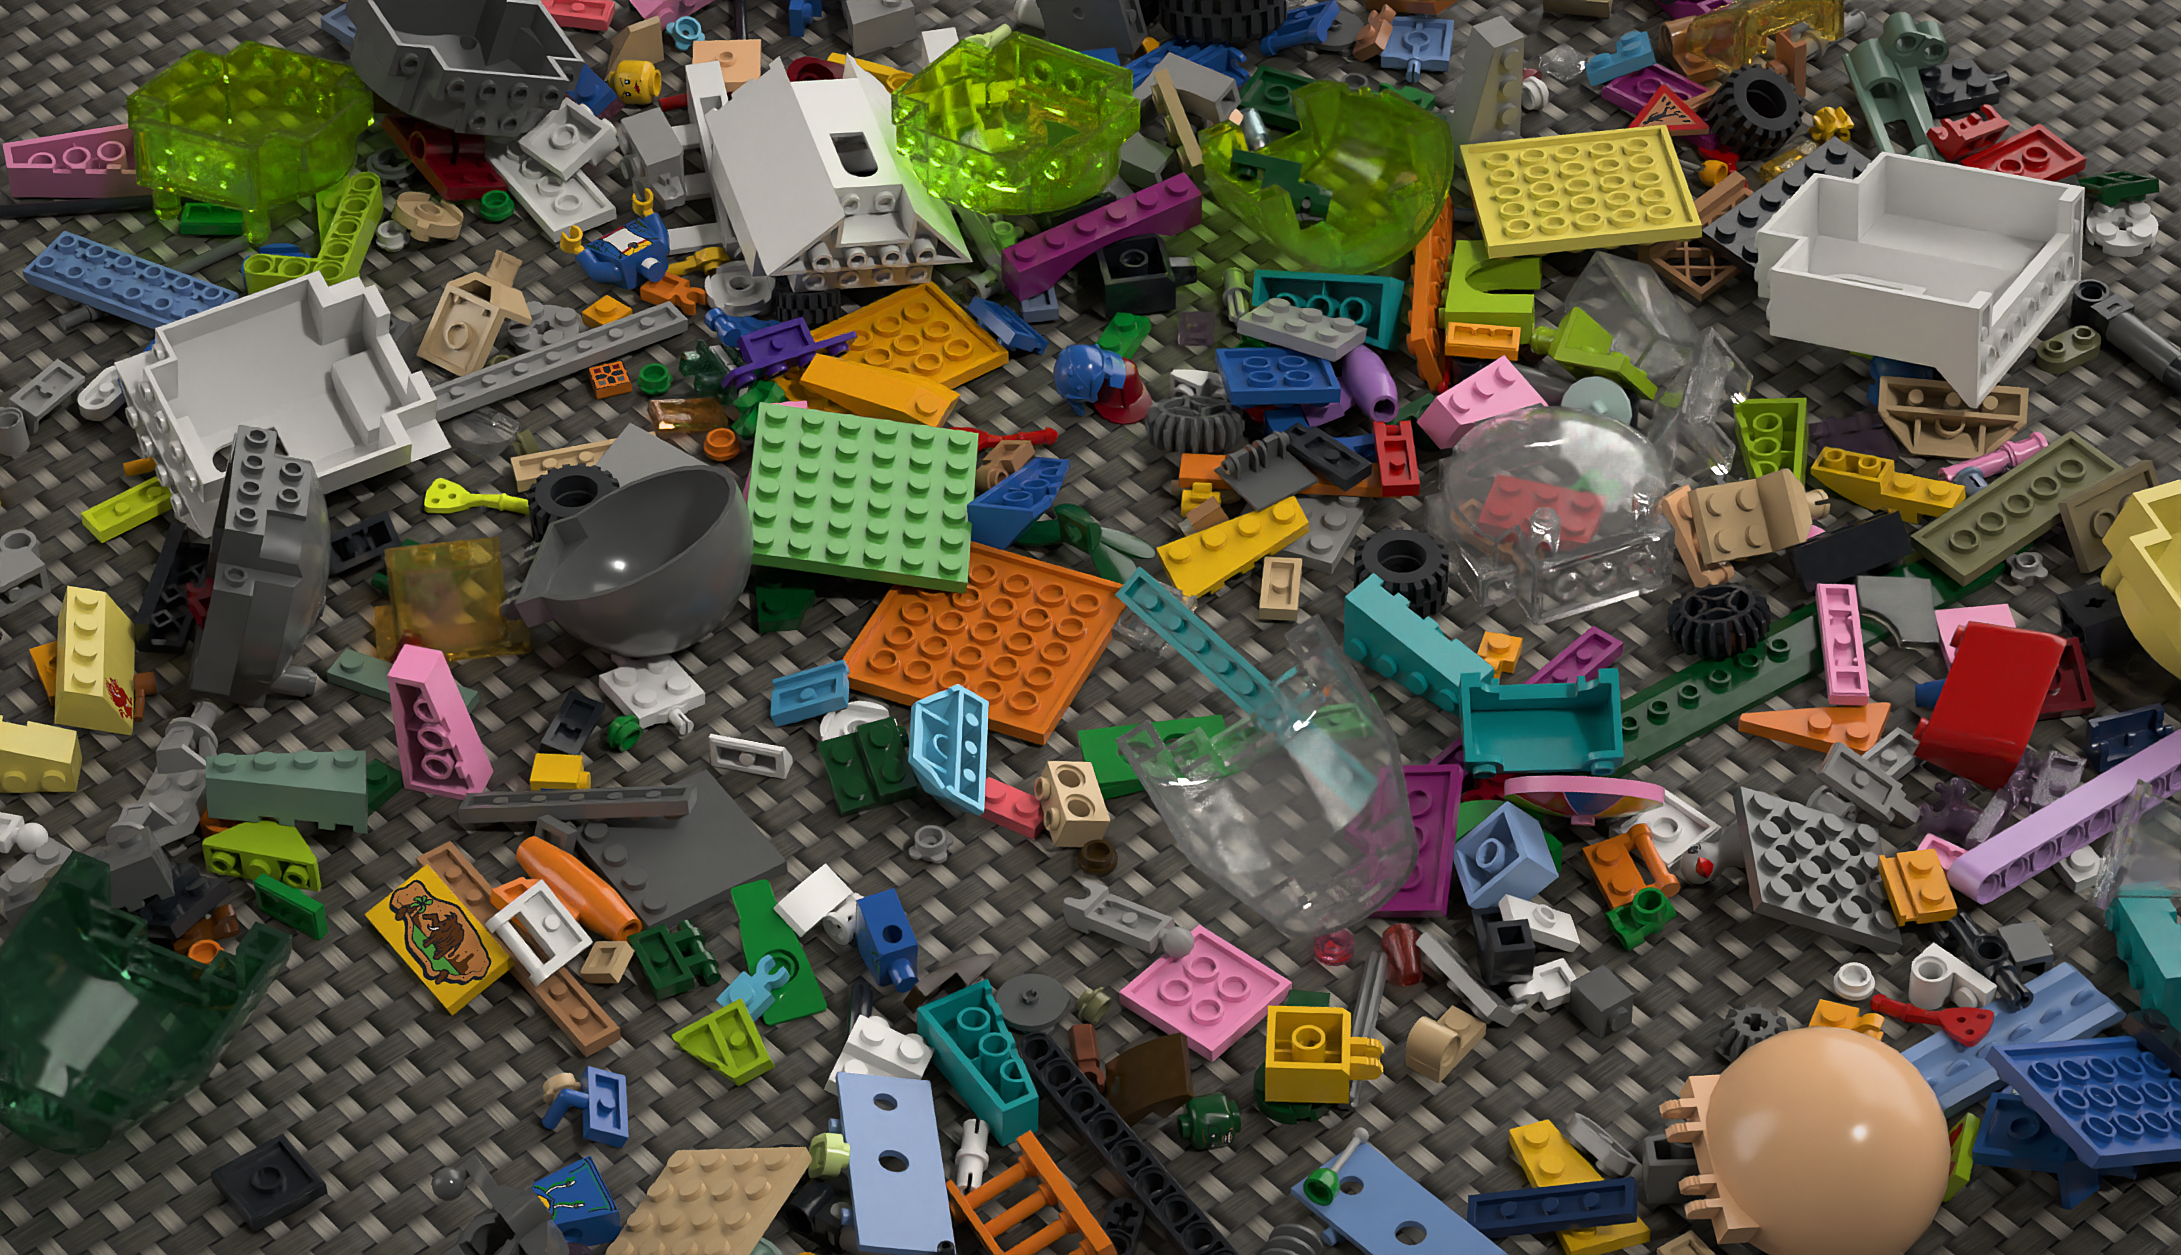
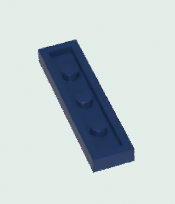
M1634 1177L1468 1195L1467 1222L1487 1238L1637 1222L1638 1185Z

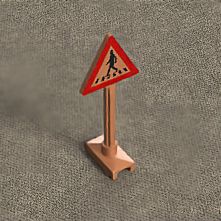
M1785 26L1776 30L1775 59L1767 62L1763 68L1766 69L1769 66L1778 75L1782 73L1787 77L1785 80L1789 84L1793 83L1796 87L1794 91L1796 94L1800 95L1801 98L1806 96L1807 43L1804 40L1793 43L1791 41V28ZM1662 84L1628 128L1666 125L1670 136L1708 134L1709 125L1695 112L1708 107V103L1712 100L1711 97L1719 87L1683 101L1667 85Z

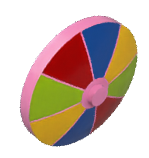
M1526 776L1505 780L1504 799L1544 814L1571 818V825L1595 826V819L1637 815L1664 806L1665 788L1641 781L1588 776Z

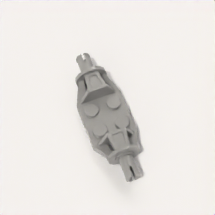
M204 701L202 704L198 702L191 717H178L168 724L165 730V738L156 750L157 767L137 803L125 805L118 822L113 823L107 831L106 840L108 845L117 841V838L125 831L133 828L140 830L148 825L160 846L194 832L207 808L206 756H217L218 740L211 727L218 719L219 711L213 704Z

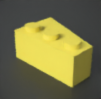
M0 715V793L77 792L82 764L77 731L31 721L27 722V726L3 722V716Z

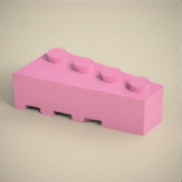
M141 121L3 144L12 197L109 198L155 194Z

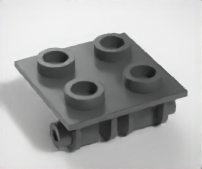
M1274 431L1269 436L1263 438L1262 442L1256 440L1252 445L1247 444L1243 449L1233 454H1227L1225 460L1221 462V466L1214 469L1228 485L1258 512L1319 482L1316 476L1286 450V446L1290 444V439L1284 431L1280 433Z

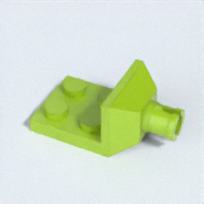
M1573 307L1561 320L1557 330L1539 326L1533 332L1531 338L1532 351L1536 352L1537 355L1551 356L1578 381L1585 377L1601 376L1613 380L1621 388H1628L1634 391L1640 399L1650 401L1654 400L1658 387L1647 378L1648 374L1645 371L1634 367L1630 363L1631 359L1628 356L1615 351H1611L1607 355L1614 337L1580 307Z

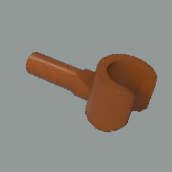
M153 671L138 673L133 676L136 700L133 717L135 722L143 721L145 695L157 694Z

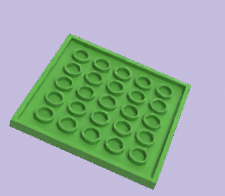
M759 402L747 507L752 520L754 534V550L751 564L966 594L972 523L968 521L967 504L974 500L979 433Z

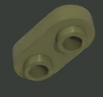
M2088 326L2071 328L2041 342L2037 347L2035 363L2044 372L2051 374L2064 373L2096 358L2100 352L2101 336L2097 331Z

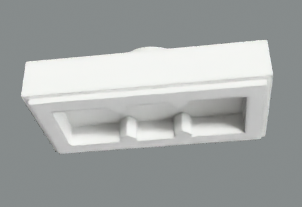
M1507 894L1498 903L1503 921L1528 919L1533 941L1572 953L1579 946L1580 941L1570 914L1551 909L1544 904L1539 905Z

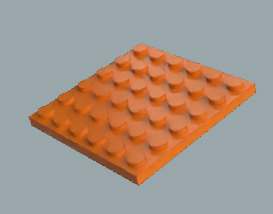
M971 541L966 594L893 584L842 659L845 660L850 670V674L847 675L849 688L912 706L921 699L959 684L989 701V730L1044 746L1130 611V608L1115 596L1124 584Z

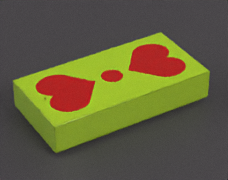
M1969 1112L1948 1132L1951 1163L1947 1189L1942 1200L1944 1202L1950 1201L1969 1182L1973 1164L1972 1150L1981 1126V1119Z

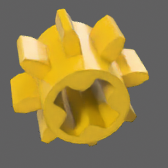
M1841 106L1836 110L1831 107L1822 108L1812 117L1814 126L1810 127L1808 131L1819 147L1834 136L1844 143L1850 139L1849 129L1853 128L1854 124Z
M1193 483V490H1183L1181 517L1187 518L1185 514L1212 496L1215 497L1221 506V492H1212V483Z

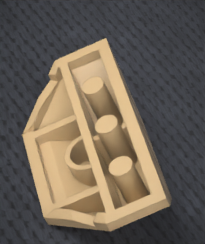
M1880 376L1878 414L1910 455L1970 460L1997 451L2004 442L2009 441L2026 426L2029 388L1996 385L1977 408H1971L1947 381Z

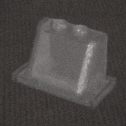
M1712 326L1699 331L1694 353L1654 408L1642 454V462L1647 475L1660 490L1709 469H1712L1717 476L1731 470L1736 446L1715 423V418L1720 405L1731 400L1735 405L1748 400L1753 375Z
M2138 779L2102 847L2092 905L2107 911L2113 898L2181 899V806L2152 793L2153 785L2141 779Z

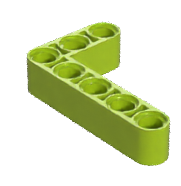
M361 172L350 178L317 258L256 254L247 258L243 267L248 295L316 271H320L328 287L357 277L384 210L379 176L372 172Z

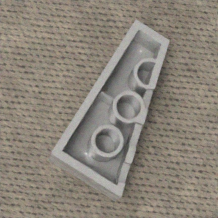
M839 0L844 20L847 23L849 38L853 44L855 57L916 39L915 6L910 0Z
M1502 15L1472 26L1462 62L1465 72L1461 80L1457 81L1454 91L1458 96L1454 110L1449 111L1446 120L1450 127L1447 136L1442 137L1439 148L1461 170L1463 166L1460 159V145L1520 139L1524 36Z

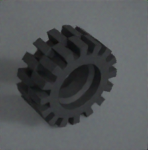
M790 285V287L784 286L776 291L777 319L780 322H786L803 316L806 324L813 322L819 324L822 321L831 322L838 320L842 316L840 288L793 292Z

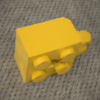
M1268 1005L1265 1101L1349 1104V1080L1366 1081L1369 1079L1371 1081L1380 1078L1381 1073H1383L1380 1057L1384 1053V1046H1382L1377 1038L1351 1037V1013L1344 1008Z

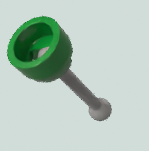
M1360 1127L1353 1131L1352 1141L1331 1169L1318 1168L1308 1176L1303 1183V1191L1309 1200L1321 1206H1327L1333 1202L1340 1190L1337 1173L1359 1144H1364L1368 1141L1369 1133L1366 1129Z

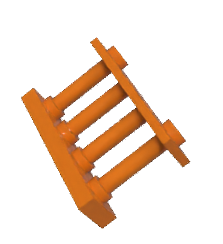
M1031 1130L1016 1138L1023 1155L1017 1158L1019 1162L972 1192L963 1196L952 1179L946 1182V1189L951 1197V1200L948 1201L950 1213L958 1224L964 1221L968 1224L989 1255H1034L1067 1233L1071 1236L1078 1233L1082 1238V1241L1078 1243L1080 1247L1068 1255H1118L1112 1241ZM1036 1176L1041 1181V1184L1037 1186L1038 1191L984 1225L973 1211L1024 1178L1029 1177L1031 1180ZM1057 1204L1062 1211L1058 1214L1059 1219L1005 1253L1002 1252L995 1242V1237L1046 1205L1053 1207Z

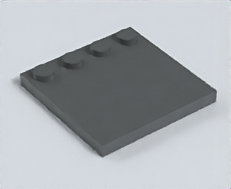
M707 769L672 784H696L698 800L690 815L675 820L666 819L664 816H649L640 821H629L625 817L609 818L603 822H590L576 829L578 833L575 848L598 876L616 890L641 921L643 930L665 924L667 929L683 920H688L730 900V893L733 887L762 879L770 881L788 872L787 861Z

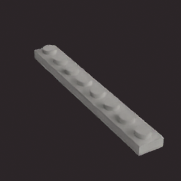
M668 301L431 387L437 398L436 420L437 422L448 420L459 414L513 396L538 385H543L568 374L576 373L579 370L638 350L663 339L671 338L674 335L688 331V319Z

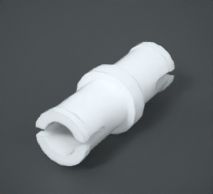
M968 1119L964 1122L961 1149L957 1151L955 1156V1165L958 1168L956 1186L963 1196L967 1187H969L970 1193L981 1186L983 1171L988 1167L989 1156L986 1153V1145L990 1126L981 1119L977 1134L975 1133L976 1119Z

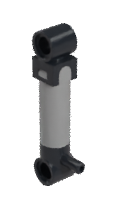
M811 1178L782 1208L784 1219L794 1231L805 1237H812L816 1234L817 1244L836 1255H842L846 1250L854 1255H895L858 1251L855 1230H852V1226L841 1225L840 1220L841 1208L852 1209L851 1195L841 1189L836 1192L830 1184L822 1179ZM948 1240L941 1241L937 1246L938 1255H955L954 1244Z

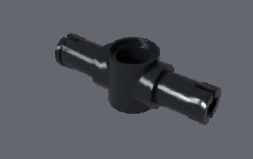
M1960 913V919L1957 915L1953 916L1947 923V931L1962 946L1963 955L1971 964V968L1997 985V991L2008 1003L2011 1010L2020 1011V1005L2023 1009L2028 1007L2032 1003L2034 995L2016 975V967L2008 959L2009 946L2007 942L2000 936L1982 933L1967 913Z

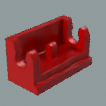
M1984 104L1980 108L1987 115L1988 121L1983 122L1982 118L1975 112L1955 122L1945 118L1940 120L1942 126L1930 128L1926 135L1946 160L1951 162L1995 145L2010 123L2007 119L2003 120L1992 106Z

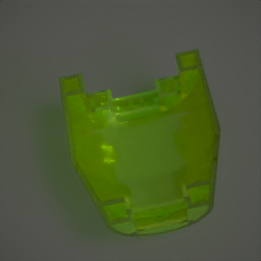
M1319 79L1291 91V98L1301 130L1251 152L1303 163L1299 182L1309 180L1323 187L1333 189L1326 222L1322 221L1317 224L1298 223L1289 192L1277 184L1261 190L1262 181L1246 182L1239 180L1235 175L1229 174L1234 148L1248 151L1242 128L1227 119L1197 133L1200 149L1203 154L1204 172L1211 191L1222 208L1234 220L1307 269L1319 273L1359 275L1378 270L1397 261L1412 250L1435 224L1447 200L1453 178L1454 148L1450 127L1446 121L1390 89H1384L1380 92L1381 95L1372 94L1370 86H1362L1358 92L1351 91L1348 83Z

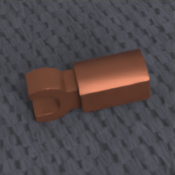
M1092 1024L1073 1025L1068 1030L1071 1060L1089 1081L1096 1083L1097 1090L1101 1094L1105 1089V1076L1100 1069L1101 1063L1095 1027Z

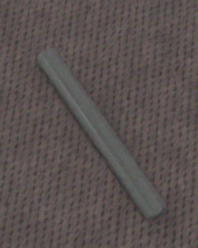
M1372 951L1366 957L1351 1022V1037H1367L1368 1039L1372 1037L1373 1039L1389 969L1388 955L1385 952L1376 953ZM1349 1080V1104L1336 1103L1338 1109L1352 1111L1357 1107L1363 1080Z

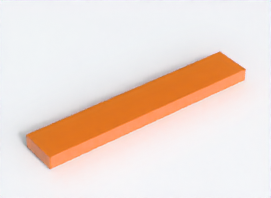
M1182 453L1179 487L1193 488V483L1203 482L1212 483V489L1234 490L1214 471L1215 468L1221 466V462L1225 460L1226 455ZM1372 463V474L1346 492L1305 466L1319 479V482L1297 493L1402 499V497L1396 496L1382 497L1377 463Z

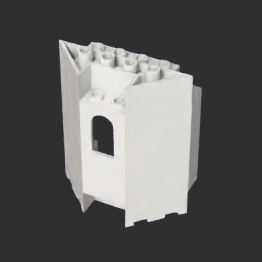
M848 53L846 54L843 79L799 82L789 81L779 56L769 64L770 70L756 81L751 78L731 94L732 100L719 110L713 108L704 115L714 141L710 171L752 277L787 275L793 292H808L836 288L850 289L930 283L933 265L973 262L951 210L942 198V193L938 192L929 182L930 180L941 189L905 104L886 91L884 85L868 71L865 72L857 65L855 59ZM835 137L837 144L865 142L877 172L869 177H857L846 172L831 138Z
M316 271L155 328V344H152V350L114 363L128 405L125 408L130 426L136 431L144 459L154 458L157 464L155 471L161 486H168L172 493L170 500L174 509V518L182 523H187V527L204 539L212 536L226 471L219 472L213 465L212 460L218 450L232 445L234 433H237L239 425L258 427L265 430L274 429L288 457L310 460L312 462L323 494L451 448L436 420L437 398L422 370L411 374L389 333L390 311L376 285L365 288L359 276L328 287L320 271Z

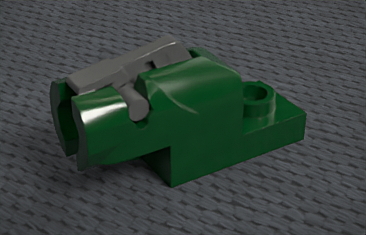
M1234 148L1229 174L1235 175L1239 180L1246 182L1262 181L1258 200L1259 207L1264 210L1273 211L1278 222L1325 224L1333 189L1323 187L1309 180L1299 182L1303 163Z

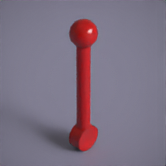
M1445 355L1446 366L1442 382L1438 383L1439 395L1449 390L1448 383L1451 376V356Z

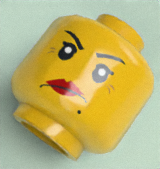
M623 60L619 62L615 71H611L609 87L618 96L617 100L622 104H650L654 97L660 94L661 74L659 70H655L654 65L650 61Z

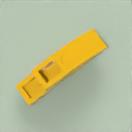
M1824 447L1810 468L1811 475L1843 497L1872 511L1881 507L1899 510L1902 521L1918 524L1924 514L1940 517L1966 498L1965 486L1895 472L1894 460L1845 451L1839 448Z

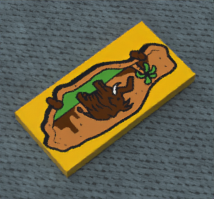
M428 864L364 914L452 1016L515 965L505 950Z

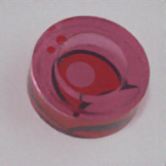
M1329 927L1321 930L1314 938V955L1316 959L1328 966H1340L1348 963L1354 956V937L1349 931L1339 927Z

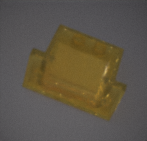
M499 537L385 549L391 605L374 607L378 659L394 664L405 644L442 651L446 662L531 652L529 628L524 620L517 619V621H511L501 615L500 607L504 600H507Z

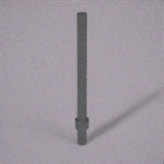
M242 235L172 266L170 269L189 275L249 248L248 239ZM82 303L81 308L60 316L59 323L66 330L86 320L93 322L105 316V311Z

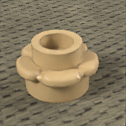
M571 1073L555 1075L543 1084L545 1093L543 1100L548 1106H551L562 1089L568 1088L581 1092V1083L576 1082Z

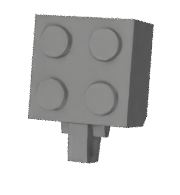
M654 108L621 119L622 134L618 135V143L624 158L620 159V167L625 179L631 178L637 200L646 202L645 188H648L653 193L654 213L685 204L687 192L685 190L683 164L684 148L661 108Z

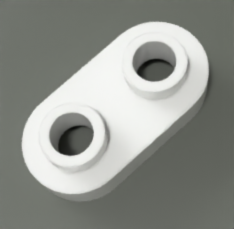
M115 365L103 370L79 394V410L84 418L93 421L105 420L126 401L117 381L119 377Z

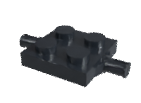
M1971 58L1957 59L1950 63L1918 69L1929 109L1935 117L1980 108L1984 104H1999L2000 92L1996 87L2009 85L2010 77L2006 70L1993 74L1984 73Z

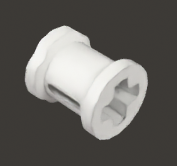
M852 893L847 897L844 906L836 912H829L823 918L824 929L838 944L847 945L853 939L856 925V900L864 898V896L858 893Z

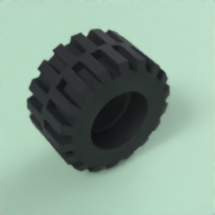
M1748 64L1743 65L1740 69H1735L1711 97L1712 100L1708 103L1707 108L1710 111L1707 115L1708 121L1713 123L1711 129L1714 135L1718 134L1721 138L1719 141L1724 146L1727 144L1731 147V152L1737 154L1741 151L1743 157L1748 159L1753 155L1757 160L1764 159L1765 156L1771 157L1781 149L1801 125V117L1804 114V108L1800 106L1802 102L1801 96L1794 92L1796 87L1793 83L1789 84L1785 80L1787 77L1782 73L1778 75L1774 72L1773 68L1767 66L1764 69L1761 64H1754L1752 67Z
M578 463V465L574 466L565 464L559 469L554 467L548 470L547 475L541 474L536 478V483L531 485L529 488L530 494H528L531 530L536 543L542 541L549 523L573 516L601 497L620 488L617 478H613L612 473L608 470L601 471V467L596 465L589 467L585 463Z
M1395 527V530H1380L1378 535L1371 534L1367 537V541H1362L1358 545V551H1355L1354 589L1371 574L1375 573L1384 581L1381 586L1393 596L1399 592L1410 601L1408 608L1423 620L1428 616L1430 617V614L1436 615L1441 611V606L1445 605L1448 595L1449 555L1447 550H1444V545L1440 540H1434L1433 535L1429 533L1422 534L1418 529L1404 530V527Z

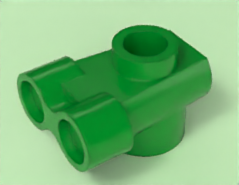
M1654 887L1639 890L1634 896L1633 905L1626 908L1620 905L1604 914L1608 926L1613 933L1617 934L1627 951L1645 943L1644 938L1646 936L1662 931L1665 924L1677 917L1673 905L1664 893Z

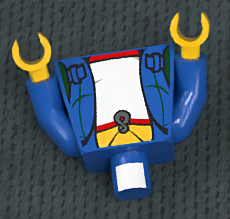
M645 188L646 202L638 201L634 193L632 196L633 211L638 215H644L645 218L643 220L638 217L585 246L581 245L583 232L578 226H571L569 232L571 238L567 237L564 232L561 233L560 248L566 253H575L577 255L575 260L596 283L612 284L625 290H631L648 280L652 282L660 281L669 267L666 257L670 253V237L659 214L653 212V193L648 188Z

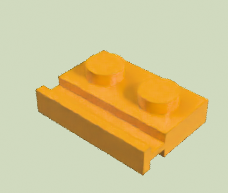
M1935 848L1896 853V857L1893 858L1879 855L1877 868L1898 926H1905V922L1915 921L1916 924L1946 921L1957 914L1958 908Z

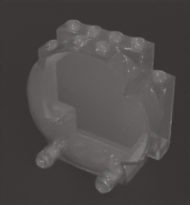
M1541 402L1475 421L1474 428L1466 433L1454 446L1452 456L1439 460V489L1441 492L1424 497V526L1434 536V540L1442 542L1444 550L1448 552L1450 564L1480 608L1515 598L1533 625L1538 626L1671 586L1674 550H1677L1674 543L1675 528L1662 512L1663 497L1670 493L1668 468L1660 452L1651 441L1624 422L1607 415L1594 414L1586 409L1544 406Z

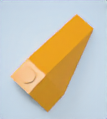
M816 353L799 381V384L862 417L887 419L942 428L961 394L928 377Z

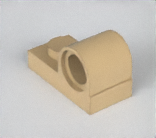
M1453 1005L1437 1022L1427 1016L1421 1017L1411 1029L1407 1039L1405 1066L1440 1083L1486 1035V1023Z

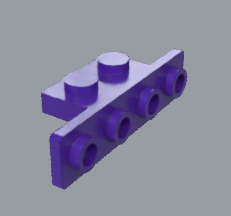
M803 316L742 335L736 342L747 365L732 369L721 381L723 389L736 386L740 390L757 382V379L765 376L769 380L778 378L787 373L788 369L796 366L803 370L809 366L816 353L840 358L850 351L849 347L858 337L855 331H851L815 343Z

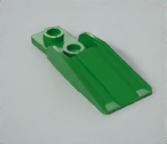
M762 879L733 887L730 895L740 921L739 937L747 974L752 977L756 973L758 962L769 954L776 965L768 972V975L776 974L781 967L786 968L790 975L788 982L784 986L770 991L775 1002L762 1014L764 1024L771 1027L825 1012L827 1010L826 1001L793 929L773 909L777 902L769 881Z

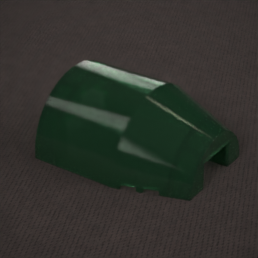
M73 850L0 947V1123L19 1137L39 1147L58 1153L81 1155L101 1149L189 1096L204 1084L285 968L292 951V935L255 921L236 948V955L220 949L211 963L206 965L149 942L147 920L112 907L110 864Z

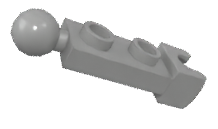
M1091 880L1082 882V887L1087 892L1085 899L1078 900L1067 897L1063 901V912L1067 924L1071 928L1086 934L1095 931L1150 954L1162 944L1165 952L1173 958H1183L1189 955L1194 948V938L1191 932L1184 927L1175 926L1174 918L1111 893L1109 894L1108 887Z

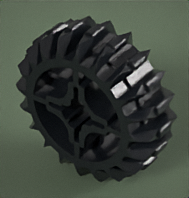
M1724 581L1716 585L1708 583L1707 586L1702 588L1694 587L1692 592L1681 593V598H1676L1672 601V606L1668 608L1667 626L1672 643L1676 644L1677 650L1685 651L1686 655L1698 654L1699 658L1713 656L1714 659L1723 655L1730 657L1731 654L1737 652L1743 654L1746 648H1755L1758 642L1766 639V634L1770 632L1771 624L1770 606L1767 604L1766 597L1762 596L1761 590L1753 589L1751 585L1740 586L1739 582L1725 584Z

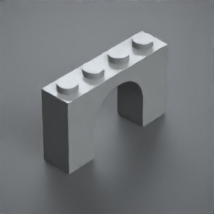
M1169 52L1160 63L1155 65L1145 81L1133 91L1132 96L1121 109L1114 113L1112 119L1103 130L1093 138L1089 148L1095 167L1101 171L1105 168L1106 173L1143 189L1181 174L1175 150L1142 135L1146 126L1161 116L1158 115L1153 103V94L1150 86L1155 85L1154 73L1167 68L1184 111L1222 125L1241 103L1234 78Z

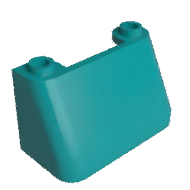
M1618 668L1598 669V678L1586 682L1585 676H1577L1576 683L1499 685V678L1491 679L1490 685H1487L1481 681L1480 672L1460 674L1458 706L1464 769L1469 773H1473L1474 778L1490 779L1494 778L1496 774L1591 771L1593 775L1605 776L1613 774L1615 769L1622 765L1624 751Z

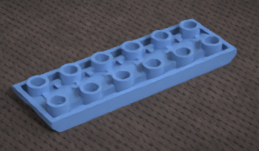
M63 231L22 271L23 276L34 286L152 329L239 298L237 292L67 231Z
M2063 962L2024 984L2034 995L2032 1003L2025 1009L2020 1005V1011L2011 1010L2003 997L1982 1007L1981 1009L1994 1012V1022L1989 1034L1974 1047H1966L1950 1038L1944 1030H1941L1900 1054L1911 1062L1936 1094L1945 1118L1948 1119L1987 1097L1992 1092H1996L2008 1085L1997 1076V1071L1985 1060L1992 1046L2089 1039L2125 1019L2126 1013L2110 998L2098 991L2074 966Z

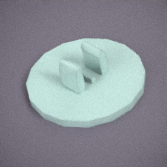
M1601 376L1585 377L1572 384L1564 394L1560 407L1562 425L1568 436L1579 445L1591 449L1607 448L1620 441L1629 429L1632 417L1630 401L1623 388L1613 380Z

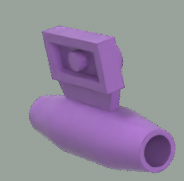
M1360 344L1341 357L1342 377H1336L1341 388L1340 403H1330L1325 407H1315L1308 403L1298 404L1309 427H1316L1345 415L1344 412L1355 404L1375 421H1384L1385 423L1392 421L1399 411L1397 388L1382 359L1363 344Z

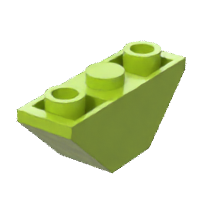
M262 819L259 822L247 821L209 836L202 843L207 872L255 880L264 873L289 887L317 892L321 888L317 858L295 826L280 825L277 821Z

